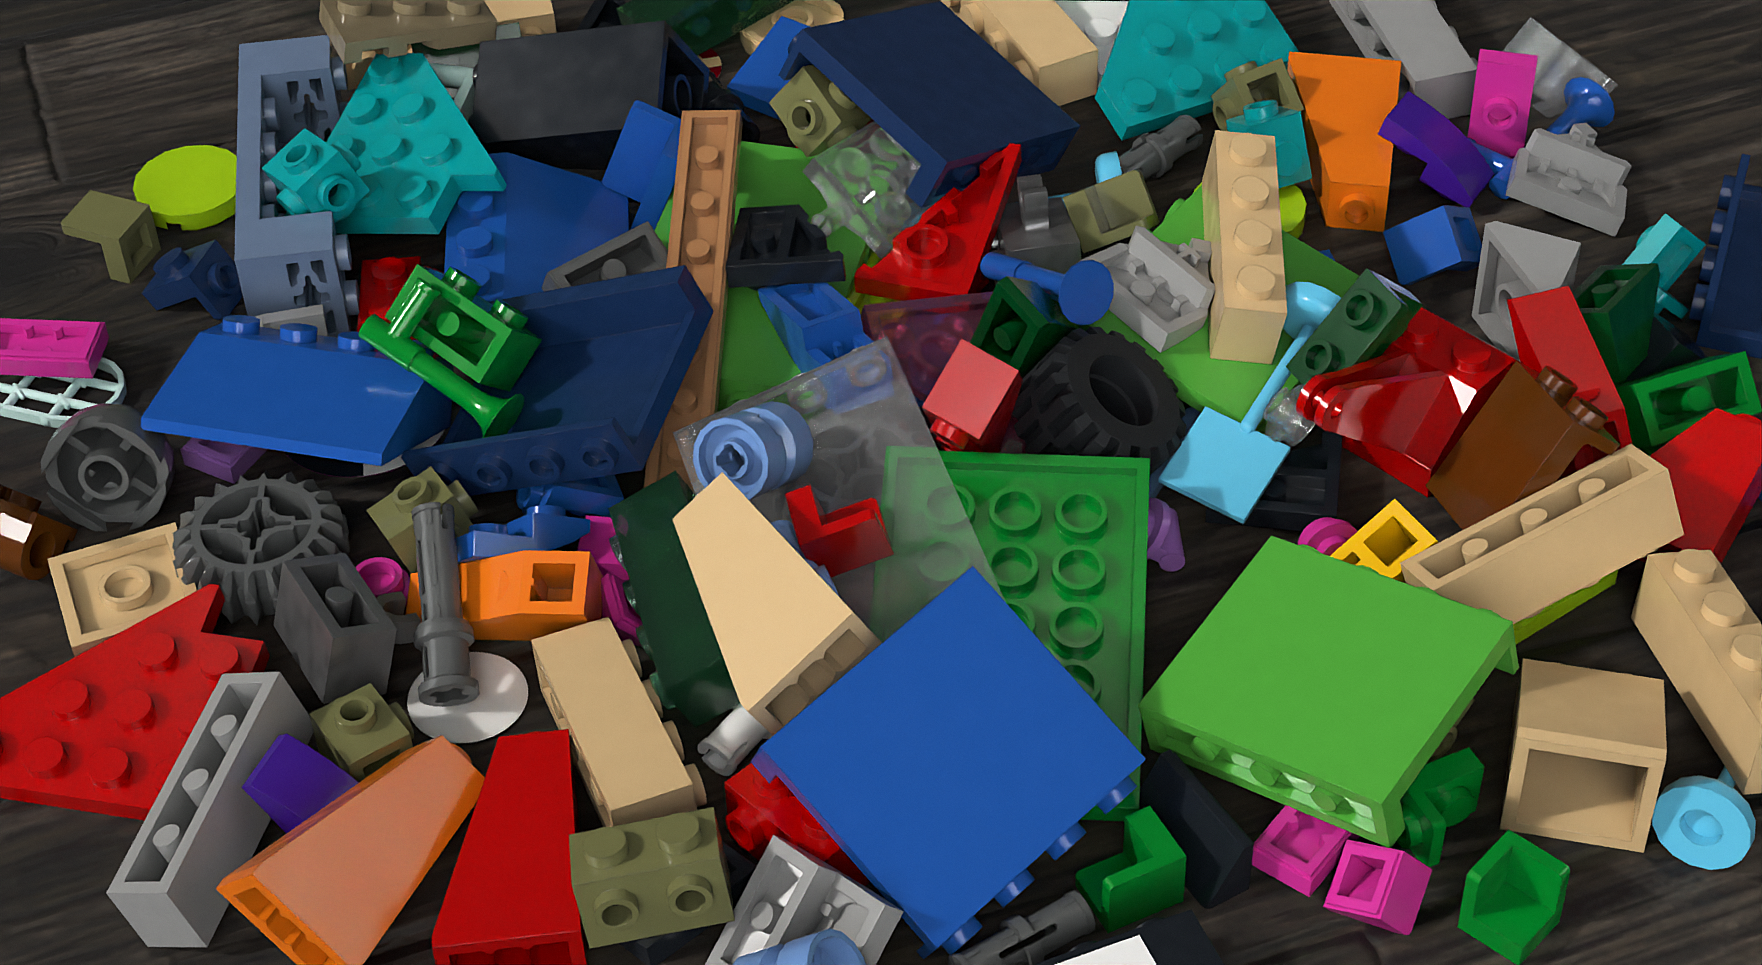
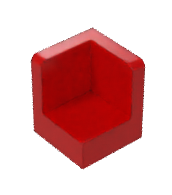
M811 485L785 493L801 551L806 559L814 561L818 566L824 564L831 577L894 555L883 515L875 498H868L825 514Z

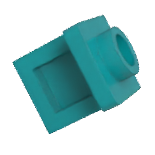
M1263 100L1245 105L1243 107V115L1226 120L1227 130L1230 132L1275 136L1279 188L1312 179L1301 111L1280 107L1277 100Z
M1665 213L1655 225L1642 233L1637 241L1635 250L1622 265L1658 263L1660 278L1654 312L1659 314L1663 308H1666L1682 319L1689 309L1668 293L1667 290L1706 244Z

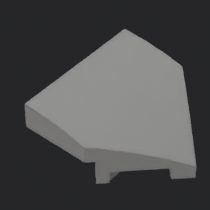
M1587 123L1573 124L1569 133L1559 135L1542 128L1534 129L1526 147L1519 148L1513 160L1506 196L1615 237L1625 219L1627 189L1622 184L1632 166L1626 160L1602 152L1594 144L1597 132Z
M1135 226L1129 244L1118 243L1080 260L1097 261L1110 271L1114 283V293L1108 310L1160 353L1188 338L1204 326L1208 316L1207 309L1215 293V284L1209 280L1208 261L1212 254L1210 241L1192 238L1189 246L1185 243L1177 245L1160 241L1145 227Z

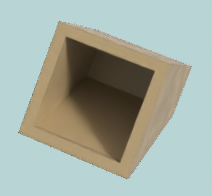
M1523 658L1514 703L1500 829L1644 853L1667 755L1664 680Z

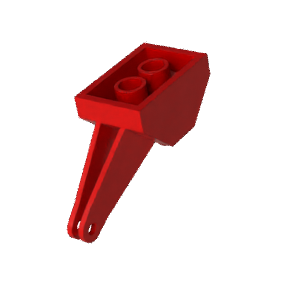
M1421 307L1409 322L1405 332L1393 341L1381 356L1338 371L1318 374L1312 377L1299 394L1296 412L1306 420L1315 422L1321 429L1342 435L1343 448L1428 498L1432 493L1426 487V484L1516 360L1518 362L1520 360Z

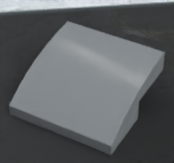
M773 835L734 908L735 921L726 923L705 965H733L736 959L743 955L778 944L785 945L794 939L829 928L843 932L854 941L864 957L866 965H876L904 911L821 859L791 842Z

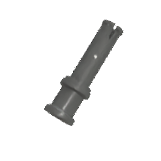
M428 502L414 507L411 511L416 541V560L422 611V623L416 627V631L413 634L415 648L422 651L424 682L418 687L419 701L425 705L449 707L468 703L480 695L478 680L471 677L469 646L475 642L473 627L470 626L469 621L463 618L461 607L460 578L454 530V507L451 504L445 503L442 506L443 514H440V502Z

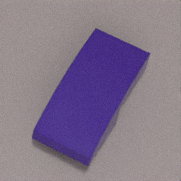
M1409 91L1386 116L1378 132V135L1395 144L1400 151L1416 156L1427 163L1419 181L1436 190L1443 198L1455 201L1463 207L1470 208L1494 175L1481 153L1452 122L1427 102Z
M289 734L278 735L241 788L287 834L359 782L308 745Z

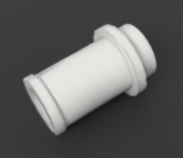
M738 696L732 701L733 711L707 738L698 744V752L705 754L702 757L703 761L712 770L723 776H730L737 769V765L762 738L770 739L773 736L741 705Z

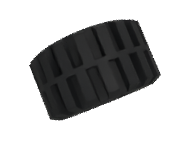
M1090 326L1086 331L1078 328L1071 331L1066 337L1064 336L1023 377L1012 415L1018 420L1014 428L1017 437L1025 441L1027 447L1024 450L1027 454L1150 458L1151 475L1182 444L1180 439L1186 433V424L1181 419L1186 415L1184 404L1176 397L1178 389L1174 381L1168 379L1163 372L1165 368L1157 359L1153 360L1147 355L1144 347L1135 341L1133 343L1128 342L1123 334L1111 330L1107 334L1101 327Z

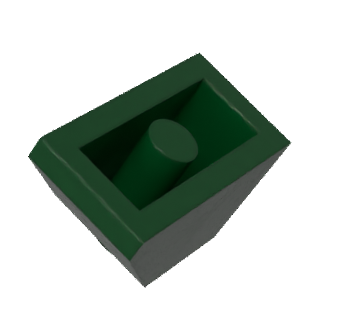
M1658 263L1600 265L1572 292L1614 385L1625 382L1627 377L1647 357L1660 278Z
M1006 276L997 282L970 344L1019 370L1023 379L1064 336L1066 337L1071 331L1077 329V326L1062 314L1059 302L1051 299L1037 282Z

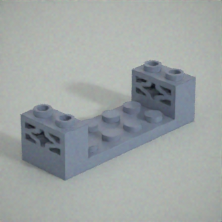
M328 35L239 44L234 261L247 315L255 317L261 314L323 304L329 337L338 338V334L341 332H351V316L360 313V294L357 280H346L344 271L352 270L348 235H337L332 211L284 216L285 213L281 212L286 210L276 199V196L281 191L262 170V167L304 128L325 142L328 140L346 105L349 103V101H342L340 91L348 90L346 64H343L339 56L334 57L331 40Z

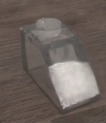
M1532 17L1528 19L1503 50L1504 52L1538 55L1531 106L1548 118L1558 115L1566 109L1567 104L1565 102L1564 90L1566 84L1572 78L1583 77L1591 79L1601 85L1608 94L1618 85Z

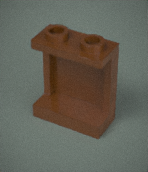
M1516 360L1426 484L1429 491L1462 530L1555 483L1583 445L1590 444L1611 456L1620 444L1603 427L1608 417L1590 402L1579 396H1573L1578 390V386L1556 369L1546 365L1539 373Z

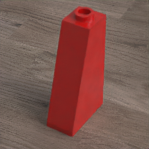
M569 729L545 732L534 731L526 734L498 737L432 933V950L436 965H588L586 934L571 882L569 835L579 833L576 772Z

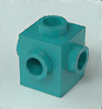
M306 128L262 167V170L281 191L276 196V199L290 215L332 211L334 223L336 224L338 221L349 216L356 204L370 192V189L356 173L362 166L357 157L339 140L330 145Z

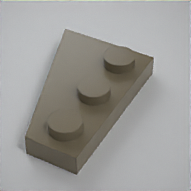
M320 0L319 20L343 64L362 62V51L382 49L383 54L389 58L407 55V46L413 43L421 42L427 47L441 50L480 44L482 41L496 40L497 19L484 0Z

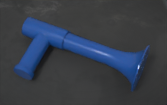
M1583 77L1572 78L1566 84L1564 90L1567 107L1546 131L1557 135L1567 134L1570 132L1573 124L1587 123L1594 127L1607 126L1614 118V103L1608 92L1593 80ZM1468 138L1484 157L1495 175L1489 182L1492 193L1500 199H1508L1509 196H1506V190L1514 158L1502 155Z
M997 252L987 253L980 263V270L986 278L1000 281L1009 276L1037 282L1051 299L1059 302L1062 314L1070 322L1080 326L1090 325L1101 319L1109 309L1113 299L1114 283L1110 271L1102 263L1094 260L1080 261L1071 266L1066 274L1038 267L1031 262Z

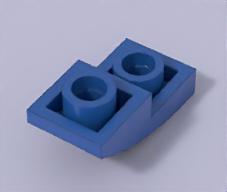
M540 505L529 507L527 515L504 525L494 523L471 525L468 527V533L455 538L458 564L523 550L552 551L590 532V519L567 517L566 509L563 507Z

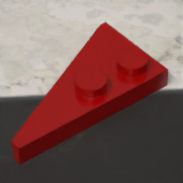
M1009 143L1002 151L992 154L980 165V176L963 191L953 187L921 215V219L917 224L905 228L893 238V250L872 268L865 263L860 266L854 275L855 292L968 313L982 274L980 263L982 258L990 252L1022 161L1021 145Z

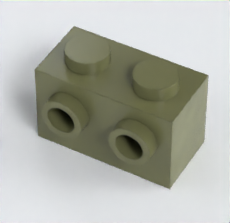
M714 807L685 813H674L664 817L612 827H601L569 835L572 888L590 949L735 921L729 868Z

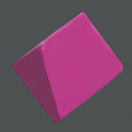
M1346 840L1323 907L1329 911L1394 933L1409 935L1413 929L1433 869L1403 850Z

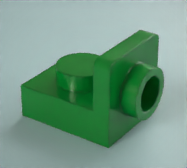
M1469 747L1425 764L1400 799L1405 829L1396 842L1403 849H1410L1415 857L1429 868L1440 862L1446 827L1462 822L1472 812L1476 811L1485 767Z

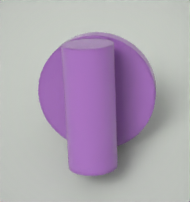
M1149 498L1147 560L1150 558L1159 562L1161 569L1164 571H1178L1185 565V556L1177 512L1169 508L1166 502L1157 498Z

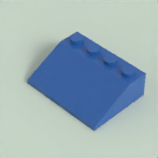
M508 152L489 154L507 186L504 191H462L447 218L444 273L452 266L475 279L482 285L477 295L487 302L544 292L541 287L547 272L629 231V197L603 186L602 181Z
M229 315L223 317L221 324L198 333L141 416V428L153 432L383 466L402 455L405 450L416 447L450 427L452 400L413 372L406 371L359 337V332H341L338 334V338L317 335L318 328L309 324L288 323L280 325V329L260 327V319L257 317ZM413 340L423 347L427 354L454 372V366L418 340Z

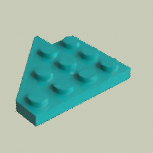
M1129 0L1099 83L1095 100L1122 141L1166 127L1180 115H1188L1195 118L1213 112L1214 101L1211 95L1227 82L1224 74L1251 61H1255L1259 67L1282 58L1287 69L1289 51H1299L1265 0Z
M407 53V55L389 58L384 54H376L326 141L331 145L336 140H339L357 157L362 166L356 173L370 189V192L356 204L352 213L335 224L337 233L439 234L462 191H504L507 186L498 168L423 53Z

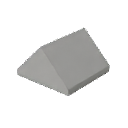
M1499 221L1485 224L1472 317L1496 348L1520 360L1507 300L1564 286H1569L1573 292L1581 247L1580 242Z

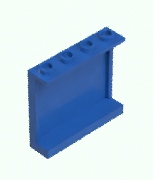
M972 566L761 745L751 763L769 784L779 777L887 901L904 911L901 916L902 919L924 943L916 951L924 959L939 946H942L951 956L975 935L983 925L974 915L992 898L1004 908L1029 886L1035 878L1026 868L1044 851L1055 861L1087 833L1078 821L1095 805L1106 815L1137 787L1128 775L1140 766L1146 758L975 567Z

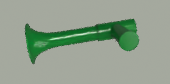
M418 277L414 282V288L390 324L376 314L371 315L365 320L359 330V337L406 371L413 372L464 408L481 427L482 438L507 434L515 424L524 405V396L521 393L515 394L509 399L488 395L427 354L423 347L410 339L434 300L442 294L439 289Z

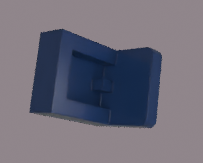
M217 240L185 251L181 247H177L164 254L155 263L153 270L156 274L142 292L143 296L155 310L196 297L217 321L223 319L224 316H229L243 296L235 262Z

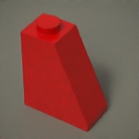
M1716 408L1650 455L1651 458L1668 468L1684 532L1683 536L1660 547L1655 553L1679 552L1685 549L1711 550L1721 564L1762 491V420L1749 414L1740 413L1734 415ZM1647 557L1638 560L1646 563Z

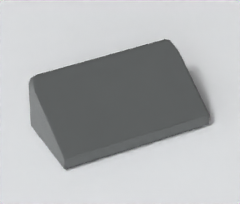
M647 221L547 272L541 288L543 291L666 269L668 250Z

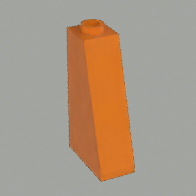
M1289 51L1287 71L1304 107L1301 116L1312 173L1310 181L1326 227L1384 231L1393 143L1378 135V132L1386 116L1398 102L1401 61Z
M443 735L428 740L400 753L222 879L216 890L296 965H363L476 804L485 777L473 766L469 755L459 746L450 743Z

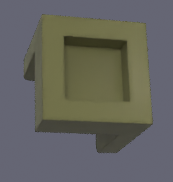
M1138 169L1063 197L1083 253L1132 236L1135 226L1151 229L1160 223L1142 172Z
M90 190L61 221L62 230L65 235L101 244L110 279L131 284L161 250L149 204Z

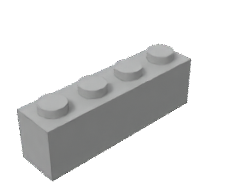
M1329 0L1365 58L1401 61L1398 102L1409 91L1427 102L1447 119L1471 115L1478 62L1475 58H1470L1459 42L1454 27L1448 26L1439 13L1435 0Z
M281 672L226 673L221 675L106 892L147 947H208L230 903L216 890V887L224 877L252 858L271 820V817L241 787L278 735L289 734L308 745L314 733L309 714Z

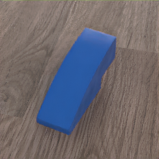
M827 282L770 285L758 289L760 301L789 355L819 398L838 418L896 399L888 353L864 333L860 310Z

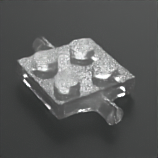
M875 121L869 123L815 156L802 171L822 193L828 205L827 209L812 216L811 224L817 225L819 228L822 227L821 230L826 235V238L842 226H846L849 230L860 236L880 259L884 258L893 250L892 239L905 228L917 224L921 219V215L931 207L921 208L906 194L921 164Z

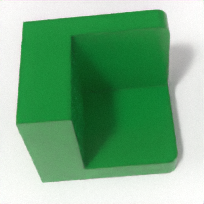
M1148 806L1125 816L1123 852L1079 870L1076 873L1075 885L1107 933H1110L1184 901L1187 856L1151 806Z
M1508 829L1468 872L1457 927L1514 964L1521 965L1560 922L1570 876L1569 866Z

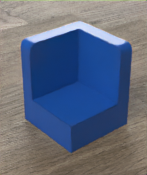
M1442 205L1383 231L1398 281L1402 285H1412L1445 270L1469 271L1479 267L1482 243L1471 210L1468 207Z

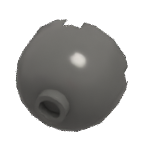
M101 403L80 409L55 431L40 461L41 474L45 470L46 479L50 484L47 494L51 502L71 521L93 531H107L106 522H133L129 529L132 530L142 527L159 512L172 485L175 474L174 451L165 433L142 429L141 416L144 412L129 405Z

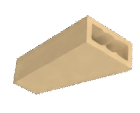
M723 472L672 519L738 699L747 712L772 735L776 734L882 643Z

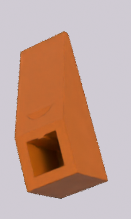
M523 550L458 564L463 618L469 621L470 626L473 627L475 640L531 641L532 639L601 619V578L603 575L590 551ZM418 572L410 574L406 614L416 613L422 623Z

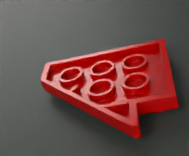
M208 584L0 698V798L145 821L221 675L226 673L264 672L270 657L264 641L212 634L224 605L225 597L219 585Z

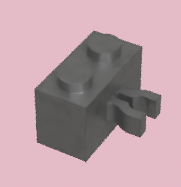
M1040 174L1017 177L1019 202L1006 204L990 252H997L1025 260L1035 266L1066 274L1071 266L1081 260L1079 238L1062 198H1048L1047 189L1043 187Z
M346 553L285 560L282 562L274 627L323 704L330 703L369 683L373 685L380 695L386 694L394 644L414 642L413 634L416 631V627L421 623V619L416 613L404 615L406 598L402 592L387 593L376 598Z

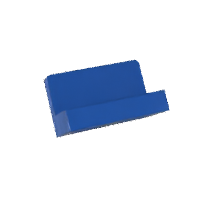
M640 100L634 101L602 179V184L641 203L630 230L647 221L655 230L675 185L681 119Z

